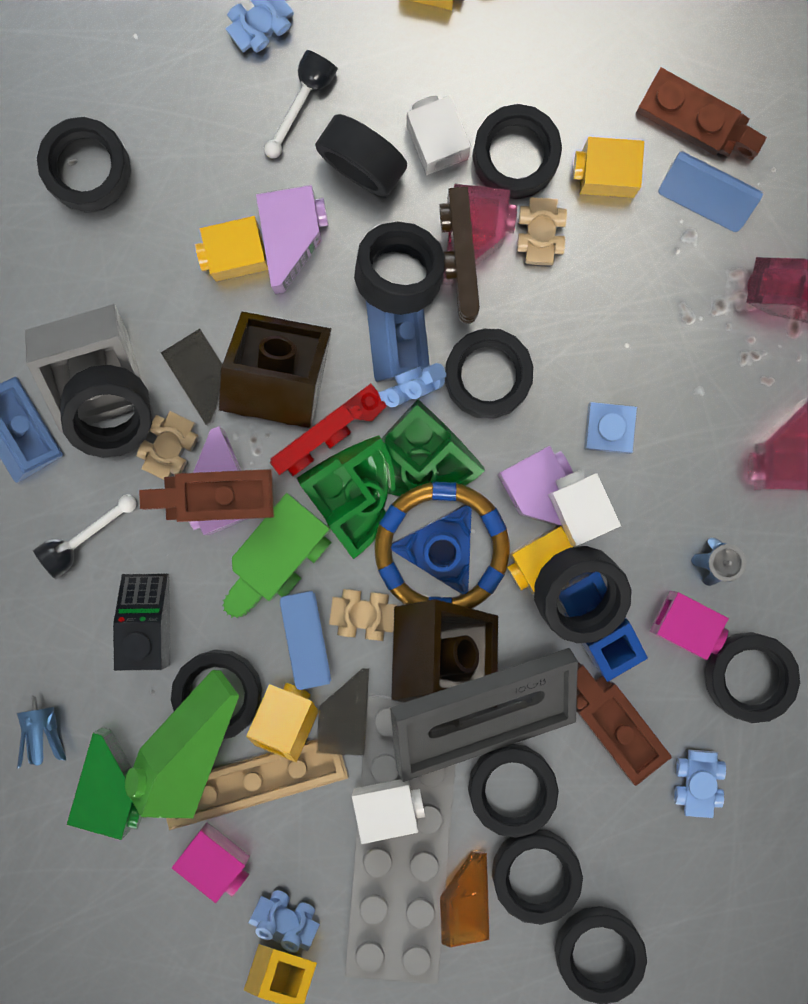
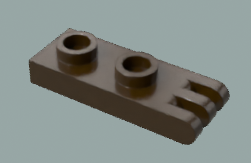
M468 186L449 188L447 203L439 204L442 233L450 232L452 250L444 251L446 280L455 279L458 317L461 322L471 324L477 318L480 305Z

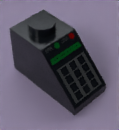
M169 573L122 574L113 622L114 671L162 670L170 666Z

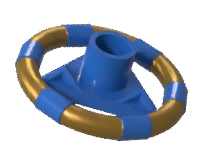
M456 482L427 483L402 494L389 506L379 522L375 537V559L378 572L387 589L405 605L436 599L472 609L494 593L505 576L509 561L510 542L507 527L497 508L476 490ZM429 500L459 501L465 504L392 543L393 535L407 512L415 506ZM473 509L480 515L492 538L493 553L491 563L477 586L468 591L471 512ZM392 551L463 595L454 598L427 597L414 591L403 580L393 561Z

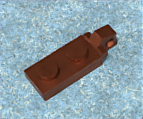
M660 67L636 111L638 114L715 156L717 153L729 157L732 150L753 160L767 139L766 136L747 126L750 118L742 114L740 110Z
M271 469L178 473L173 477H164L165 489L139 490L140 509H166V520L192 522L274 518L273 477Z
M578 663L577 691L579 694L577 695L576 711L629 780L637 786L670 760L672 756L615 683L607 682L603 676L595 681L584 665Z

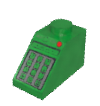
M102 727L92 734L67 825L122 840L130 832L131 828L138 829L142 817L125 790L126 775L132 767L111 729Z

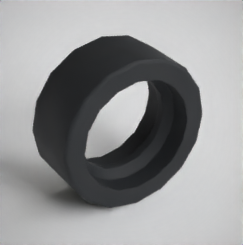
M523 104L500 107L488 115L477 130L472 155L475 172L484 186L499 196L513 199L533 196L548 185L557 171L562 152L560 133L551 118L536 107ZM514 125L528 127L537 133L544 148L543 162L537 171L528 177L518 179L506 177L497 171L491 162L489 152L491 141L496 134L505 127Z
M343 114L333 116L315 143L317 152L333 168L360 187L379 196H389L407 169L406 159L390 142L365 124Z
M87 117L66 119L53 126L42 139L37 154L38 173L47 190L67 207L84 212L102 210L117 201L126 189L131 173L129 155L116 133L101 121ZM89 138L98 141L106 147L110 154L111 169L109 176L102 185L93 190L81 192L71 189L63 183L58 174L57 163L59 155L67 145L78 139Z
M399 221L381 224L369 231L359 244L354 274L358 291L370 305L383 312L399 315L418 312L431 304L440 290L445 269L444 252L441 244L429 231L415 224ZM383 253H406L418 259L426 268V277L414 284L401 285L391 283L380 277L373 269V259Z
M483 328L466 334L454 345L446 361L445 372L447 376L445 377V384L450 398L462 411L476 418L495 419L511 413L525 400L533 384L534 365L528 349L516 336L501 329ZM483 347H495L504 351L513 360L516 369V380L511 391L503 398L495 401H482L473 397L465 389L461 378L465 359L474 350Z
M113 365L91 366L76 373L64 386L60 399L61 424L63 434L73 447L87 455L101 458L116 457L136 449L147 438L152 425L149 393L140 377L126 368ZM110 394L123 397L134 405V414L130 419L116 427L100 428L91 426L78 417V408L81 404L99 395Z
M589 546L570 547L554 555L541 568L534 584V601L542 618L559 637L578 644L596 642L610 635L624 621L631 606L632 589L626 574L602 550ZM587 572H600L606 577L607 591L602 601L592 611L582 616L567 617L559 612L557 599L562 588L572 578Z
M754 632L734 634L727 638L718 654H710L705 669L706 687L714 703L728 715L749 723L770 722L784 714L796 700L800 686L799 665L791 651L777 639ZM746 650L765 652L774 660L778 668L779 683L777 690L770 699L760 704L748 705L741 703L731 696L726 687L725 672L729 662L735 655Z
M212 650L195 656L180 668L172 683L171 704L173 711H175L190 695L191 685L196 676L206 669L213 667L226 668L235 673L243 685L245 692L244 702L239 712L230 719L223 738L224 740L235 737L251 724L261 704L263 689L257 671L247 659L233 651Z
M512 744L482 755L470 773L468 786L473 812L486 828L502 836L517 838L535 833L548 823L557 807L559 789L555 773L541 754L523 745ZM511 762L520 763L532 769L538 777L541 788L539 800L534 809L526 815L515 818L502 816L494 811L488 803L485 793L486 782L492 771L500 765Z
M539 829L530 835L517 838L510 837L502 843L494 857L492 878L498 900L510 915L524 923L543 925L558 921L573 909L581 895L583 875L579 860L565 839L551 831ZM535 848L544 849L556 855L562 863L565 873L563 886L559 893L551 900L539 904L526 902L518 897L512 889L509 880L510 868L516 857L524 851Z
M602 906L584 908L570 916L558 932L555 944L557 967L569 990L581 999L597 1004L619 1002L632 994L643 980L647 965L645 944L631 920L619 911ZM599 927L612 929L622 936L628 951L626 966L622 972L614 978L602 982L588 980L581 975L574 965L573 959L575 943L580 936L590 929Z

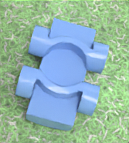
M250 0L254 7L248 12L242 4H237L229 10L227 16L232 21V24L225 29L243 53L250 47L255 52L263 50L269 44L268 37L272 35L273 31L277 36H280L291 27L288 19L294 15V12L285 0Z
M440 363L429 365L423 371L421 366L394 376L397 385L378 393L381 401H384L386 405L396 407L443 387L445 383L444 377L447 374Z
M688 749V759H677L676 775L677 777H686V786L675 787L674 802L677 805H684L685 816L713 818L714 807H723L724 791L723 789H717V780L725 779L726 763L725 761H717L718 752Z
M279 890L272 893L270 900L261 896L248 922L257 927L255 930L256 935L264 940L273 939L281 943V946L289 952H297L299 948L308 951L320 925L312 920L315 909L310 904L303 902L298 904L295 912L286 908L290 897L285 892Z

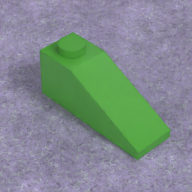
M212 670L139 749L133 768H130L127 772L125 790L141 817L194 818L239 698L238 693L221 670Z

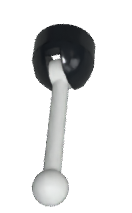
M306 50L298 65V77L303 86L274 139L266 142L264 146V152L269 158L274 159L281 155V143L310 90L322 89L329 85L338 70L333 63L313 51Z
M129 494L121 496L116 507L67 542L62 539L45 541L33 550L35 556L46 571L55 580L58 579L73 565L74 549L123 512H132L137 505L136 499Z

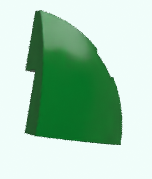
M419 399L412 404L381 438L390 454L395 474V490L391 492L388 488V494L401 496L410 489L432 482H456L466 486L485 472L484 466L472 452Z
M377 435L352 445L297 477L302 489L323 515L329 528L350 556L354 559L375 540L379 522L386 513L384 506L388 488L391 492L395 490L393 463L381 437Z

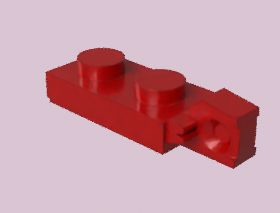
M370 383L271 457L269 463L279 475L288 470L293 477L314 461L310 454L311 451L323 442L326 443L329 449L352 433L347 424L353 420L372 422L387 406L386 403L381 401L378 391Z

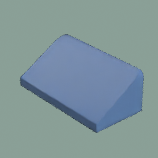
M683 151L679 152L671 163L658 189L660 195L733 232H738L744 226L763 196L762 191Z
M366 301L375 381L396 380L394 376L419 366H421L423 371L425 367L429 366L424 309L414 313L399 315L383 312Z
M13 377L0 383V459L15 483H18L63 456V453L17 377Z
M304 591L282 596L280 598V607L295 687L303 690L330 684L331 675L315 593L313 591Z

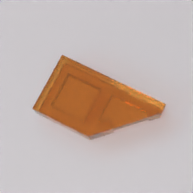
M472 851L440 896L441 943L445 946L455 947L489 940L487 853Z

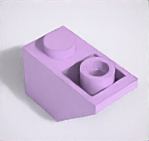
M548 446L497 474L519 515L551 525L562 526L548 494L559 490L555 482L556 480L573 473L570 464L561 451L554 454L551 447Z

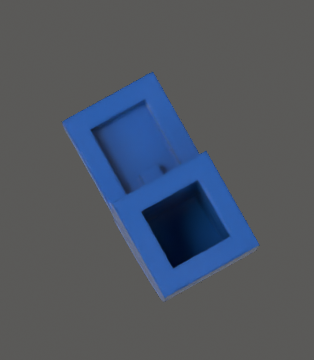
M599 572L582 573L572 578L562 588L558 597L565 611L564 615L567 617L582 616L592 611L602 601L607 591V586ZM626 617L610 635L596 642L581 643L607 682L648 659L631 623Z

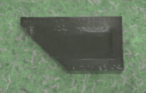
M199 328L162 351L161 354L205 425L209 426L214 423L218 406L221 367L223 363L203 331Z
M362 668L319 706L316 754L364 756L369 669Z

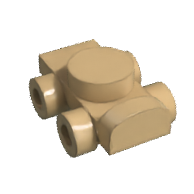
M530 197L529 206H520L519 224L528 225L527 234H518L517 252H526V264L553 265L554 254H564L565 236H555L556 227L566 226L567 209L557 208L558 199Z
M169 411L166 419L156 415L149 431L157 435L154 443L144 440L137 452V457L145 460L141 469L163 480L164 477H170L171 473L174 475L182 473L187 460L180 456L183 454L184 449L191 452L199 438L198 434L192 432L196 423Z
M343 589L342 598L332 597L329 625L338 626L337 635L356 637V630L360 628L366 629L365 639L383 641L384 632L393 633L394 607L397 605L388 604L389 594L371 592L370 601L360 600L361 591Z

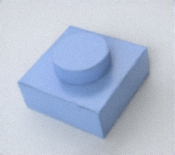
M590 402L588 405L584 449L626 454L633 453L637 407Z

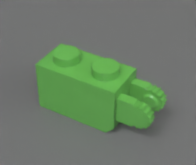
M286 493L274 507V518H265L233 555L232 569L240 578L229 590V594L225 595L226 598L222 600L224 601L222 605L224 606L223 611H226L227 615H231V618H239V616L243 617L248 612H251L250 609L254 608L263 597L271 601L277 594L281 597L289 595L302 579L296 572L307 559L315 563L331 545L332 542L326 538L331 531L329 526L292 495Z

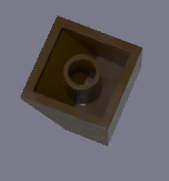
M242 311L221 367L219 411L310 428L319 399L332 328Z
M436 599L394 607L391 700L405 703L498 672V615Z

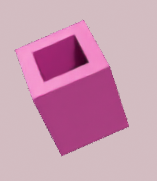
M670 591L649 632L697 657L708 660L711 653L716 655L723 647L729 630L724 627L729 618L679 592Z
M206 822L174 863L172 869L214 903H217L225 892L232 897L247 879L249 873L243 868L246 866L250 856Z

